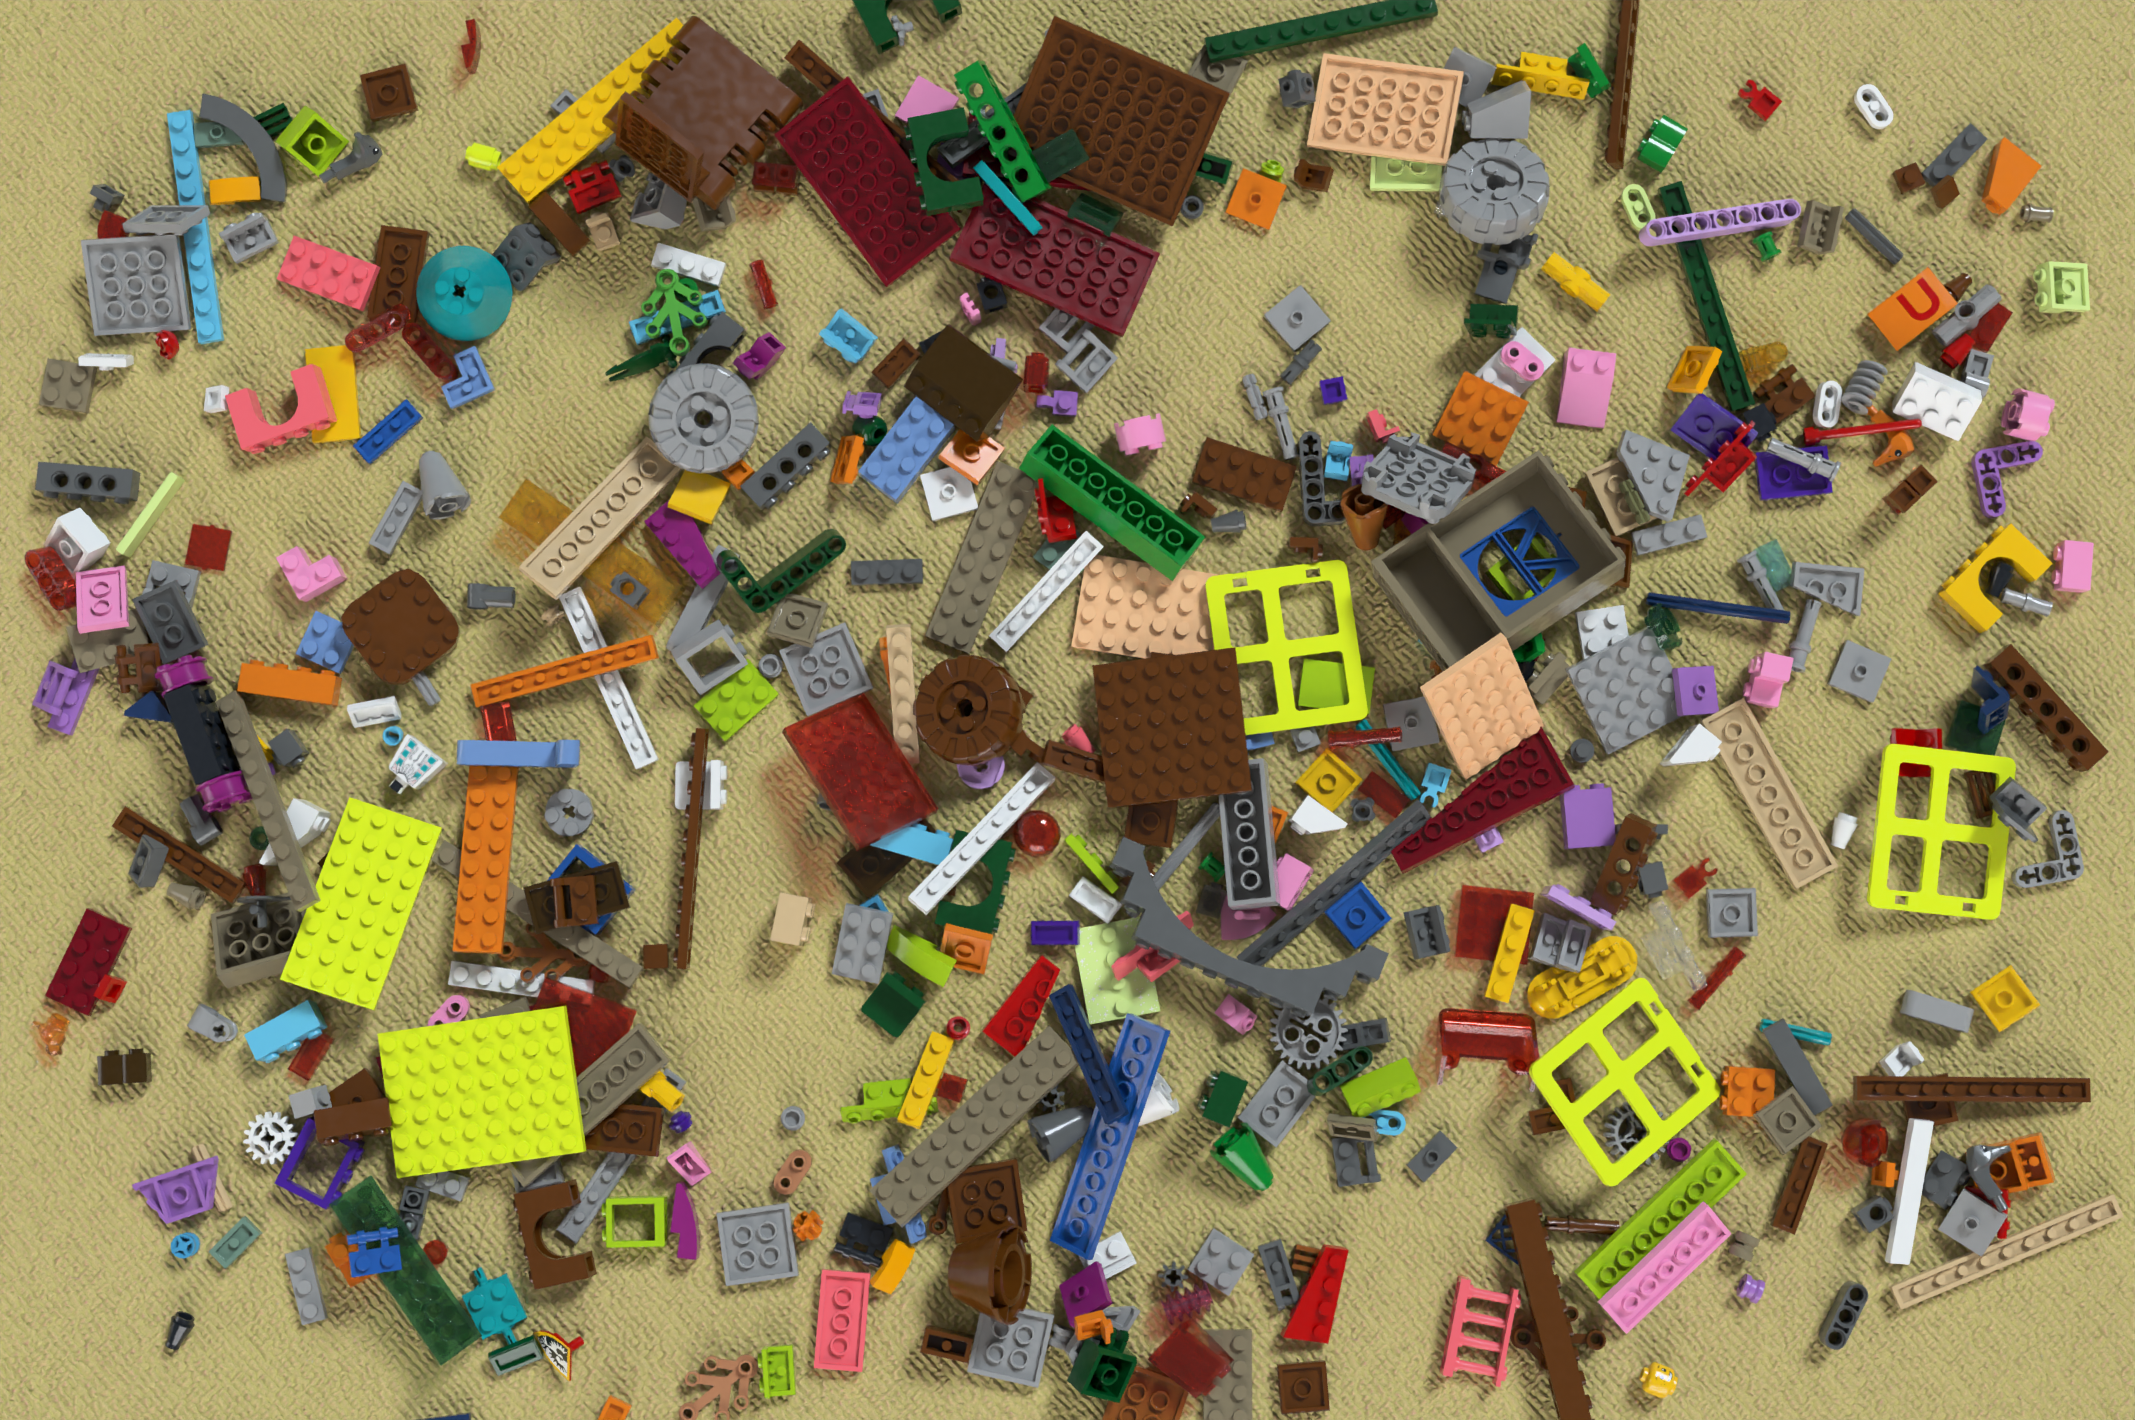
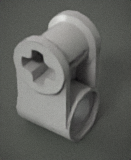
M204 1004L197 1006L187 1024L193 1031L205 1035L215 1042L231 1041L238 1033L236 1023Z

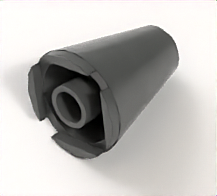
M1084 1104L1033 1117L1027 1121L1031 1136L1036 1138L1038 1143L1036 1146L1048 1163L1058 1159L1086 1135L1094 1112L1092 1107L1088 1108Z

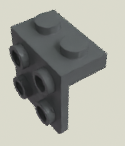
M531 222L514 226L492 254L503 265L511 283L518 291L525 290L544 266L557 263L561 258L554 245L548 242L542 236L540 230Z
M2009 777L1990 796L1994 804L1992 808L1999 815L1998 819L2007 827L2010 825L2017 829L2015 832L2024 841L2029 839L2036 843L2038 838L2030 825L2047 807L2012 777Z

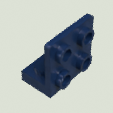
M1977 665L1973 668L1971 687L1985 701L1980 706L1978 729L1983 734H1986L2007 719L2010 696L2003 687H1998L1993 682L1992 675L1986 669L1982 670Z

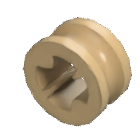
M555 604L541 616V619L543 621L547 620V626L551 627L560 621L565 613L564 611H559V606Z

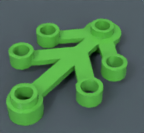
M663 269L656 275L655 283L657 287L649 299L642 303L641 310L644 315L651 317L655 315L657 311L655 305L664 294L666 302L652 323L646 326L645 331L650 338H658L661 334L660 328L669 316L673 338L669 343L670 349L676 356H684L689 352L690 344L686 337L683 336L679 313L690 319L696 328L705 327L707 318L702 312H696L676 300L674 291L687 297L692 306L701 305L703 297L699 291L691 290L681 284L674 270ZM666 279H672L670 284H664ZM694 295L699 296L697 301H692L691 298ZM647 306H653L651 311H645ZM697 318H703L701 323H696ZM651 328H657L655 333H649ZM683 344L685 345L684 349L681 351L677 350V346Z

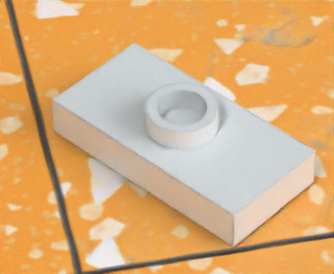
M86 353L78 357L79 366H99V370L104 371L114 370V367H128L134 364V357L127 354Z
M395 696L347 705V711L354 728L401 719V711Z
M1083 876L1069 894V897L1107 924H1109L1122 906L1119 901Z

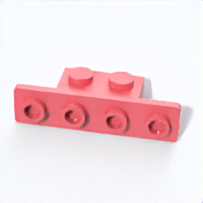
M1188 911L1177 915V918L1188 929L1194 926L1191 914ZM1136 945L1132 951L1118 958L1111 968L1118 981L1138 968L1152 983L1179 963L1180 960L1173 957L1171 959L1164 958L1158 955V950L1151 947L1147 950Z

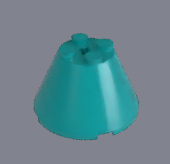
M454 246L434 255L423 267L416 288L418 307L426 322L439 334L459 341H474L495 332L506 320L510 312L513 296L511 280L503 265L490 253L472 246ZM465 287V296L462 298L458 295V290Z

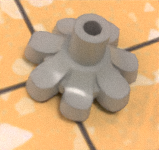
M897 15L892 16L891 22L897 32L901 47L905 45L906 33L914 31L911 21L902 24L898 20Z

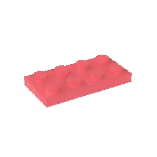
M293 236L277 280L364 311L380 267Z
M822 1269L814 1368L863 1371L871 1273Z

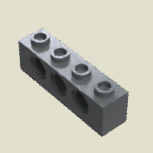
M810 422L740 487L761 510L764 508L770 509L778 501L776 497L783 491L785 493L790 491L796 484L794 481L800 475L802 477L806 476L813 469L812 464L818 459L822 461L830 454L831 451L829 449L832 446ZM810 447L812 449L810 456L806 458L799 456L801 448ZM785 463L794 464V469L789 474L782 472V466ZM768 479L776 480L777 483L774 489L767 490L764 488V484Z
M38 462L35 490L43 493V497L58 498V495H67V499L82 500V497H91L90 500L94 502H105L106 499H114V503L129 504V501H138L141 473L133 469ZM67 476V485L61 487L60 482L62 478ZM91 478V486L88 489H85V481ZM114 480L115 488L112 491H108L107 486L109 482Z

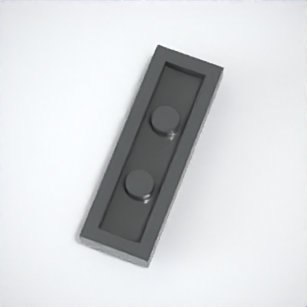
M1970 123L1921 173L1924 180L1934 187L1945 176H1952L1984 144L1987 138Z
M922 559L851 561L852 586L923 583Z

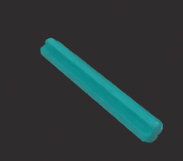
M1364 719L1356 724V730L1408 799L1412 801L1420 796L1421 792L1367 720Z

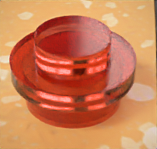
M440 1240L428 1242L423 1249L424 1259L433 1265L442 1263L448 1254L447 1246Z

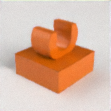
M1873 1160L1871 1184L1894 1187V1180H1899L1900 1170H1895V1163Z

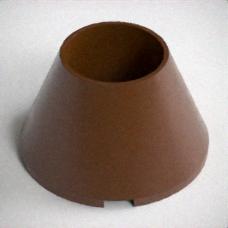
M1008 1225L959 1244L954 1248L948 1266V1284L952 1296L1004 1325H1012L1019 1320L1016 1316L1019 1311L1025 1310L1030 1293L1032 1258L1031 1254L1026 1253L1025 1243H1028V1239L1023 1229L1017 1225Z

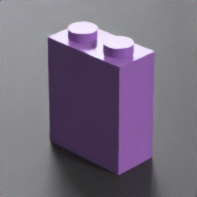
M1604 783L1590 784V789L1580 790V785H1575V788L1560 795L1564 849L1613 846L1616 834L1611 787L1604 788Z

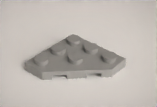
M1629 430L1623 431L1616 454L1620 462L1623 461L1629 472L1627 476L1632 481L1635 491L1639 492L1644 502L1645 511L1647 510L1649 515L1664 521H1671L1690 455Z

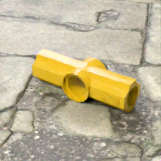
M1553 252L1541 268L1551 278L1560 283L1563 291L1574 298L1578 297L1596 312L1611 295L1593 282L1591 276L1584 269L1572 266L1555 252Z
M659 1071L639 1090L647 1096L655 1098L667 1110L673 1112L682 1104L685 1095L666 1080L667 1077Z

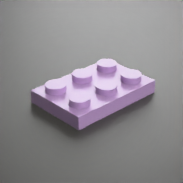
M1559 884L1543 888L1540 895L1602 930L1613 929L1616 921L1611 919V913L1601 908H1591V902L1580 896L1572 897L1568 895L1570 890Z

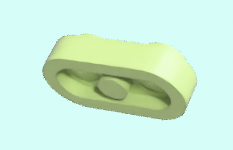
M1637 184L1628 185L1621 193V202L1631 225L1640 231L1648 222L1655 219V213L1645 190ZM1629 195H1634L1636 201H1630ZM1643 216L1646 222H1639L1638 217Z

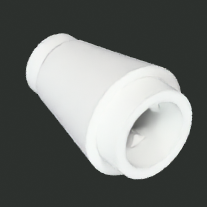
M1839 812L1838 816L1834 817L1831 845L1845 849L1858 826L1856 824L1857 817Z

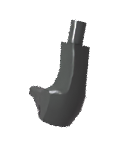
M357 131L354 133L353 151L344 159L329 164L330 169L319 175L321 181L326 183L334 177L341 180L352 173L377 163L383 155L378 143L371 136L362 135Z
M1979 1144L1966 1149V1163L1970 1176L1989 1200L1993 1199L1999 1212L2008 1209L2002 1197L2003 1192L1990 1175V1166L1994 1160L2010 1152L2012 1149L2009 1145L1985 1146Z

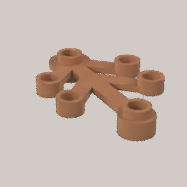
M749 1354L741 1355L737 1360L720 1359L714 1355H710L705 1359L704 1367L708 1371H714L717 1368L733 1370L726 1377L699 1374L694 1370L689 1371L685 1376V1383L688 1386L693 1387L697 1384L714 1387L694 1403H684L679 1409L680 1419L696 1420L699 1410L720 1394L719 1410L715 1414V1420H719L718 1415L720 1413L726 1414L727 1420H730V1413L728 1411L731 1386L739 1378V1394L734 1399V1406L739 1410L745 1409L749 1405V1380L758 1371L756 1358ZM709 1359L716 1361L715 1367L708 1366L707 1362ZM743 1363L750 1365L749 1371L742 1370L741 1366ZM690 1374H694L697 1377L695 1383L689 1381L688 1377ZM738 1398H744L746 1404L740 1406L737 1403ZM690 1409L693 1413L692 1417H686L684 1410Z

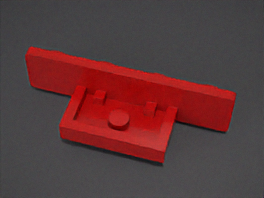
M1751 420L1748 425L1743 422L1734 432L1737 435L1732 442L1726 440L1718 449L1720 452L1715 460L1710 457L1701 467L1704 470L1699 477L1694 475L1685 484L1688 487L1684 493L1687 497L1705 478L1724 493L1757 458L1751 450L1740 442L1754 427L1755 422Z

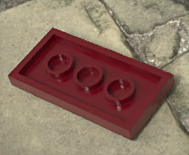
M87 908L45 996L82 1014L91 1016L99 1000L94 996V993L104 975H111L133 928Z

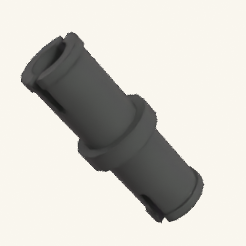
M1310 340L1298 355L1295 354L1293 356V361L1280 374V377L1291 385L1303 370L1309 368L1308 364L1322 351V348L1317 343L1315 344V341Z

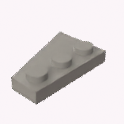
M1792 562L1791 587L1855 616H1860L1864 568Z

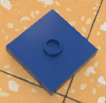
M1361 881L1324 911L1325 915L1353 949L1360 946L1392 919Z

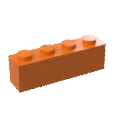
M250 660V664L241 663L238 692L338 706L342 678L335 676L334 671L321 670L320 674L311 673L312 668L297 666V670H289L288 665L274 663L273 667L264 666L265 662Z

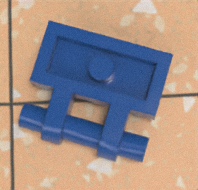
M381 1227L379 1230L364 1232L362 1230L356 1231V1234L347 1235V1244H357L358 1251L348 1253L351 1278L402 1270L399 1245L389 1246L388 1241L390 1238L398 1237L397 1227L390 1229ZM380 1240V1248L366 1250V1242Z

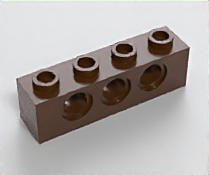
M1632 813L1625 816L1590 902L1592 905L1604 909L1613 915L1626 910L1630 902V898L1627 897L1630 889H1635L1640 878L1637 876V872L1647 862L1649 855L1646 854L1648 846H1652L1657 838L1658 833L1655 832L1657 824ZM1630 838L1638 840L1639 849L1631 847ZM1622 859L1629 862V871L1621 867ZM1612 881L1620 884L1621 892L1613 890Z

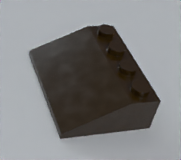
M948 324L916 364L904 387L978 442L990 437L1023 379Z

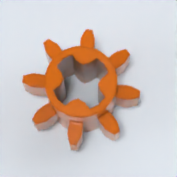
M814 1210L809 1214L803 1211L795 1217L792 1230L800 1240L804 1241L808 1238L812 1241L821 1234V1225L824 1222Z

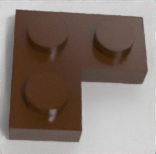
M1571 1078L1555 1080L1569 1102L1573 1103L1575 1095ZM1551 1106L1527 1111L1532 1135L1566 1129Z

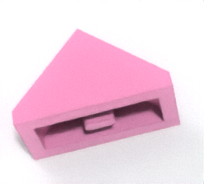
M691 1141L667 1157L668 1162L691 1186L711 1173L710 1168Z

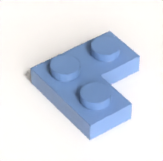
M476 346L453 355L462 377L441 386L451 409L495 391Z

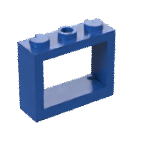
M576 844L548 880L562 877L577 857L590 868L604 865V863L582 845ZM623 879L629 899L636 889ZM617 912L601 916L598 920L599 924L581 925L580 927L591 934L600 935Z

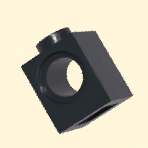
M987 277L981 278L980 282L976 283L985 315L1008 308L1001 283ZM993 288L998 291V294L995 298L990 299L985 296V292Z

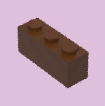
M388 1097L314 1110L317 1140L320 1144L324 1143V1146L339 1144V1140L349 1139L350 1142L360 1141L364 1139L363 1136L367 1135L383 1137L388 1135L390 1130H393Z

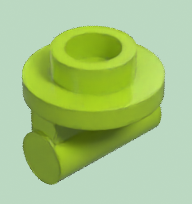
M1267 160V162L1261 164L1259 175L1281 183L1284 168L1278 161Z

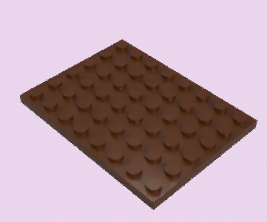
M1054 16L1013 116L1041 169L1173 227L1230 92ZM1011 147L1008 154L1017 157L1016 150Z

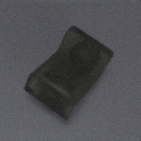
M1211 881L1209 886L1204 884L1195 913L1219 919L1227 891L1222 890L1224 885Z

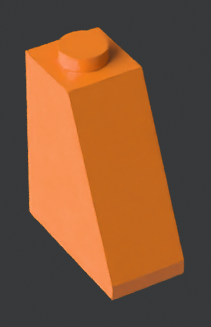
M2002 138L1994 146L1981 201L1986 204L1985 206L1989 211L2001 215L2008 210L2042 166L2007 138Z

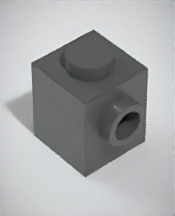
M286 729L268 742L274 751L272 756L279 765L283 764V766H293L295 768L306 760L305 756L310 754L294 730Z

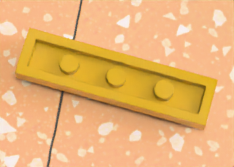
M1510 904L1484 997L1509 1003L1535 910Z
M934 1031L931 1032L897 1118L898 1122L921 1129L955 1043V1040L951 1037Z

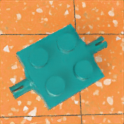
M482 1267L472 1271L478 1285L472 1291L462 1295V1298L482 1340L493 1334L502 1333L508 1345L517 1342L511 1328L528 1316L508 1274L506 1273L496 1279H487Z

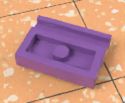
M847 391L843 402L842 414H846L848 410L853 411V414H857L861 418L877 416L881 405L882 393L858 392L857 395H851V391Z

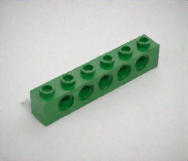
M976 61L954 74L957 80L955 81V86L960 94L965 95L968 101L966 106L973 116L975 115L979 121V124H977L978 129L984 137L987 136L992 155L995 158L998 157L1001 162V172L1006 179H1010L1013 185L1011 189L1014 196L1023 203L1051 189L1050 183L985 62ZM977 84H980L983 89L979 97L974 93V87ZM988 105H991L994 109V115L991 118H988L985 114V109ZM1000 126L1005 129V137L1002 140L996 134ZM1011 147L1017 152V157L1013 161L1008 157V151ZM1021 169H1025L1028 172V179L1025 182L1019 177Z

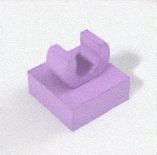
M1497 827L1474 838L1481 853L1504 842Z

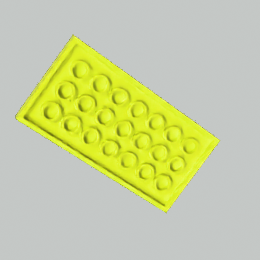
M349 797L315 886L321 901L307 908L280 980L375 1011L442 828Z

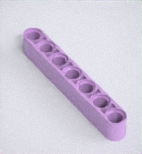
M1784 199L1651 220L1640 230L1639 239L1645 246H1657L1781 227L1795 220L1801 213V207L1794 199ZM1783 208L1789 212L1790 216L1784 213ZM1761 212L1767 215L1768 220L1762 217ZM1739 215L1743 216L1745 223L1740 221ZM1716 219L1722 221L1723 227L1717 223ZM1694 222L1700 225L1701 230L1695 227ZM1672 225L1678 228L1679 233H1675L1672 230ZM1649 229L1655 231L1656 237L1650 234Z

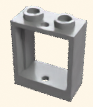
M719 619L670 650L675 661L700 695L748 664L744 657L748 654L741 642L737 644L732 639L735 637L734 632L728 624L723 626ZM722 636L735 656L701 678L688 658Z

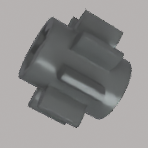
M1058 1085L1051 1090L1052 1094H1057V1097L1054 1098V1103L1050 1104L1049 1100L1045 1101L1044 1098L1038 1102H1043V1111L1047 1107H1052V1110L1056 1112L1055 1105L1057 1103L1064 1105V1102L1059 1100V1098L1065 1092H1058L1056 1090Z
M1175 1260L1172 1261V1266L1167 1267L1163 1263L1164 1273H1158V1277L1165 1279L1161 1286L1165 1287L1168 1284L1171 1292L1178 1285L1183 1289L1182 1279H1188V1275L1181 1273L1185 1266L1181 1265L1178 1268ZM1171 1270H1175L1176 1274L1180 1275L1175 1278V1282H1171L1170 1278L1166 1277V1275L1171 1274Z

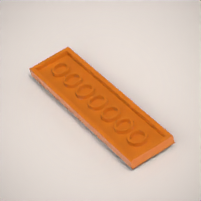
M469 765L452 950L454 952L503 954L519 767Z

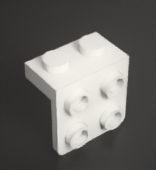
M721 760L707 762L703 810H723V804H727V790H724V780H727V766H724V762ZM685 761L677 762L675 767V807L683 810L686 809L687 804L690 805L691 795H687V785L689 780L692 781V771H689V762Z

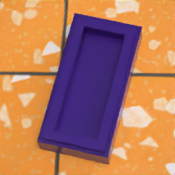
M1031 921V945H1080L1079 921Z

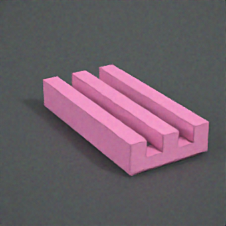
M966 292L960 296L961 309L971 324L976 326L981 323L980 311L978 308L975 309L974 302L970 301V296Z

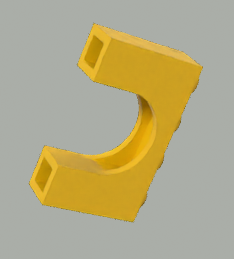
M2011 523L2006 526L1999 525L1990 534L1993 538L1987 544L1985 542L1981 543L1974 550L1976 555L1971 560L1966 559L1957 568L1959 572L1956 576H1949L1941 584L1943 589L1938 593L1978 633L1987 631L2003 615L1983 595L1979 587V573L1987 561L2001 560L2014 567V570L2028 583L2036 581L2053 564Z

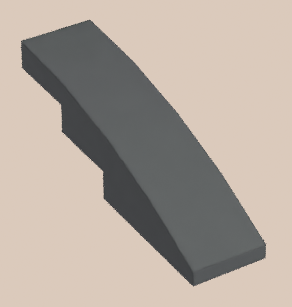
M1782 1018L1762 1029L1790 1082L1811 1112L1816 1115L1833 1106L1785 1020Z

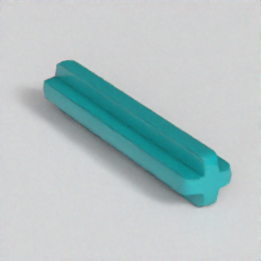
M1762 1019L1760 1031L1763 1032L1762 1029L1777 1021ZM1787 1024L1795 1039L1827 1046L1831 1043V1033Z

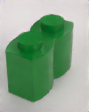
M1665 115L1660 120L1655 118L1648 130L1652 134L1648 140L1643 138L1637 148V151L1640 152L1637 159L1662 173L1688 128Z

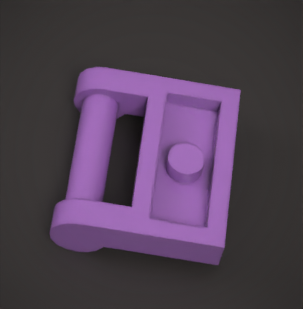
M49 661L32 705L61 717L63 712L61 707L73 678L77 677L78 671Z

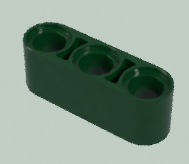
M1365 1046L1356 1047L1311 1076L1307 1082L1308 1091L1314 1096L1326 1094L1368 1067L1373 1060L1372 1052ZM1356 1053H1359L1363 1056V1064H1359L1356 1062ZM1336 1066H1341L1344 1069V1077L1336 1074ZM1317 1078L1324 1081V1090L1316 1086Z

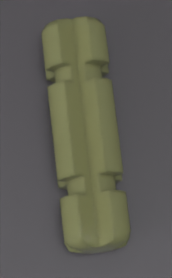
M1627 479L1621 482L1619 488L1625 494L1624 498L1632 514L1635 513L1636 516L1634 518L1637 523L1641 525L1648 522L1650 516L1647 510L1644 511L1643 508L1645 506L1638 492L1634 491L1632 481Z

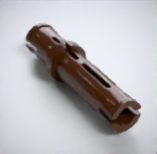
M1567 1215L1566 1218L1545 1216L1544 1219L1547 1222L1544 1223L1547 1232H1566L1567 1235H1572L1573 1233L1613 1235L1617 1228H1620L1618 1220L1574 1218L1571 1215Z

